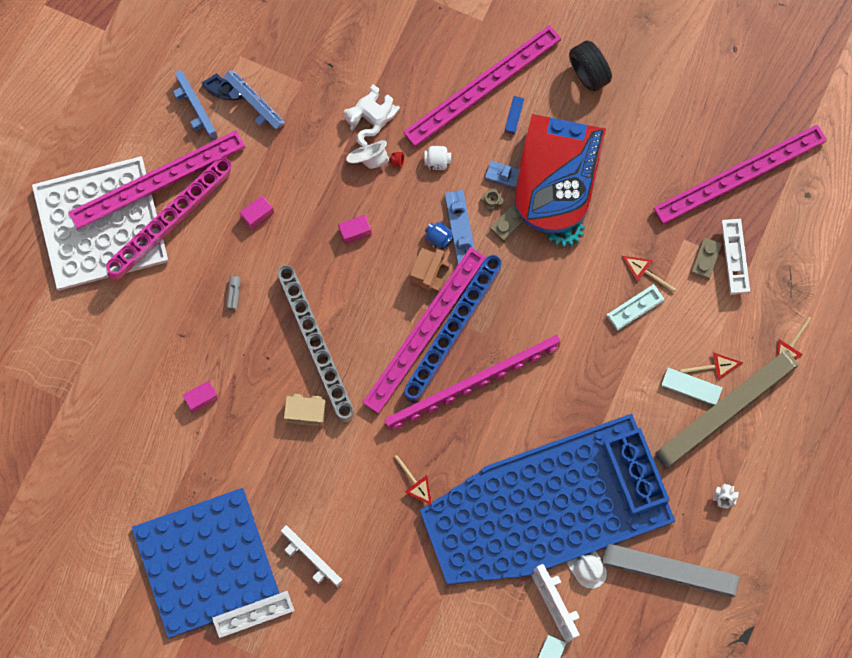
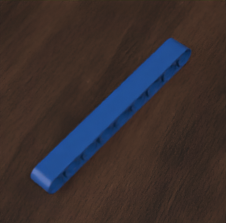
M490 255L484 260L405 386V397L409 402H419L500 274L501 259L498 256ZM496 263L498 267L491 269L488 267V264ZM484 278L488 281V283L482 285L478 282V280ZM470 294H476L478 298L476 300H470L468 296ZM460 310H467L468 314L461 316L458 312ZM455 325L459 329L456 332H451L448 328ZM441 341H446L449 345L446 348H441L438 344ZM431 357H436L439 361L436 364H431L428 360ZM421 373L429 375L426 380H421L418 376ZM410 389H417L419 391L416 396L408 394Z

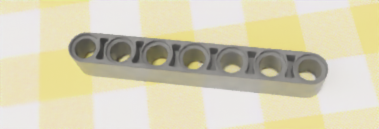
M607 544L602 562L603 565L728 597H736L740 577L734 574L612 544Z

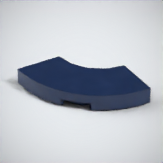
M217 73L202 82V86L217 98L224 100L245 99L242 95L237 99H233L229 93L234 87Z

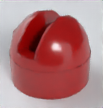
M394 152L391 154L390 163L395 167H402L404 164V153Z

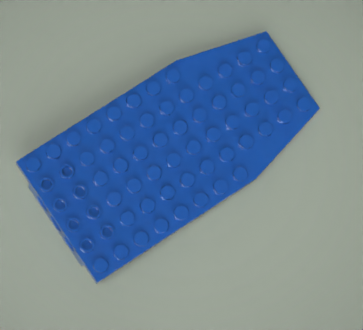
M632 413L487 465L481 471L433 501L432 506L427 505L420 510L447 585L527 577L534 574L533 569L539 565L544 564L547 570L577 559L582 555L585 556L607 547V544L615 545L675 523L668 504L670 499L641 428L637 427Z

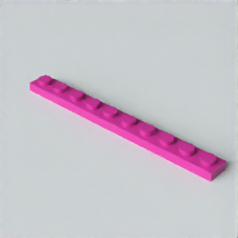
M550 25L403 131L404 135L416 148L561 41V37Z
M817 124L655 206L653 210L661 224L664 225L826 143L827 139Z
M237 130L69 211L68 214L76 229L79 230L212 165L219 158H226L245 149V144Z
M471 247L469 248L362 402L365 406L377 414L381 412L486 259L484 255Z
M555 335L385 418V425L388 430L392 428L396 430L402 427L403 423L408 420L415 421L421 417L420 414L426 411L431 413L438 409L439 405L443 403L449 404L455 400V397L461 394L462 396L468 395L473 391V388L477 386L480 388L490 383V380L494 378L500 379L506 376L507 372L512 369L514 371L519 370L528 361L535 362L541 358V355L547 352L548 354L554 353L559 349L561 341L558 335Z

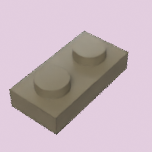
M515 203L490 227V230L503 242L524 223V219L516 211Z
M704 238L691 274L709 280L722 243Z

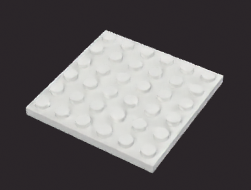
M142 156L32 185L58 291L109 278L106 273L107 262L157 216L152 194L79 230L76 229L68 214L69 211L147 174ZM156 228L151 230V232L154 234H158L161 232L159 229ZM162 239L127 273L169 262L164 240ZM145 241L138 242V245L143 247L146 246L147 243ZM132 254L124 255V258L126 259H132L134 257ZM114 266L110 270L112 272H118L120 268Z

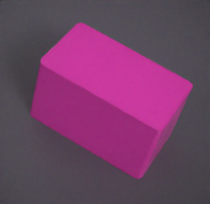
M262 195L239 213L242 220L252 230L270 217L274 210Z
M366 215L338 224L344 244L372 235Z
M209 381L183 394L192 413L218 400V396Z

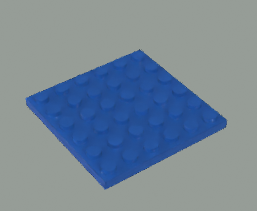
M243 488L132 527L169 639L214 623L213 617L280 594Z

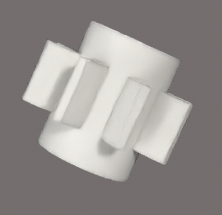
M724 484L721 487H716L713 500L718 502V507L728 509L731 505H736L739 493L734 492V486Z

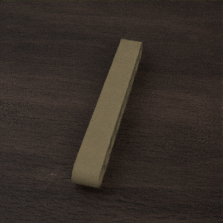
M788 350L783 351L662 446L655 455L667 469L790 374L799 366V363Z

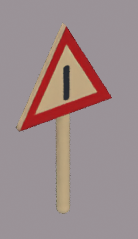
M622 256L637 282L645 273L671 291H676L674 287L647 271L653 260Z
M811 317L806 319L790 345L778 339L777 356L785 350H788L794 359L803 355L795 350L793 346L810 322Z
M713 352L715 365L680 369L679 372L686 373L715 369L718 381L743 362Z
M395 455L394 458L414 484L404 493L432 506L428 475L417 482L401 459Z

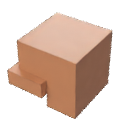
M421 248L410 274V283L438 294L450 269V263L443 261L444 251L437 249L436 253Z

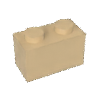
M300 394L287 396L284 414L285 423L324 427L326 400L320 396H311V398H304Z

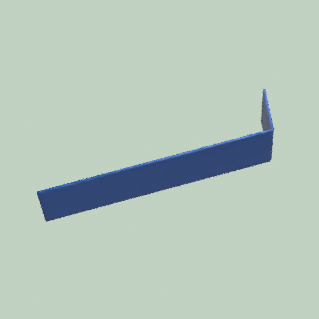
M513 96L504 129L505 132L516 133L524 98Z

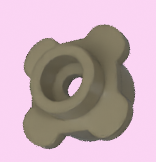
M491 189L481 196V200L487 204L488 210H493L495 206L502 205L504 202L497 189Z

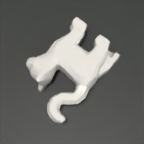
M375 85L370 87L369 94L361 98L355 107L345 109L343 112L351 131L358 125L361 117L373 125V129H364L357 134V142L361 146H367V142L364 140L365 136H375L400 111L399 106L392 105L393 98L389 95L384 97L382 105L376 103L380 89Z

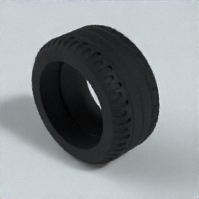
M583 41L570 50L569 59L572 67L587 89L597 91L611 82V69L605 57L593 42Z

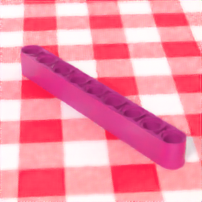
M219 158L107 262V276L111 280H119L229 178L231 162L226 158ZM225 167L227 170L220 171L218 170V168ZM212 179L214 182L208 184L205 182V180ZM194 191L200 192V195L194 196L191 193ZM183 203L186 204L187 207L182 209L179 208L178 205ZM172 216L174 220L167 221L165 217ZM156 228L159 229L161 232L158 234H154L151 232V230ZM145 241L147 245L142 247L138 245V242ZM132 254L134 257L132 259H126L124 258V255ZM114 266L120 268L118 272H112L110 269Z

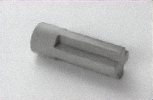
M230 276L226 303L228 310H237L241 278L237 276Z

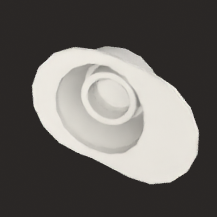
M381 140L374 144L359 147L347 156V162H362L370 169L383 166L389 162L385 149L387 142Z
M597 552L585 556L582 555L577 559L567 562L570 570L582 586L594 589L604 583L607 570Z

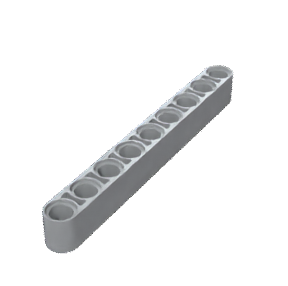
M284 265L278 270L282 289L339 421L348 423L354 417L352 404L293 267ZM285 273L292 274L289 279L282 278ZM294 289L299 291L296 296L289 295L290 291ZM300 306L306 308L303 313H298L296 310ZM307 323L314 325L310 330H306L303 327ZM314 340L321 342L318 347L311 346ZM321 357L328 359L325 364L318 363V360ZM329 374H333L335 376V379L333 381H327L325 380V377ZM337 391L343 394L339 399H335L332 396ZM348 409L350 413L347 416H342L340 411Z

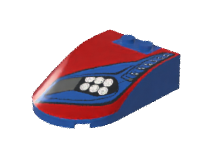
M532 114L514 195L516 211L527 225L545 233H561L568 231L569 228L583 221L588 213L604 144L605 128Z

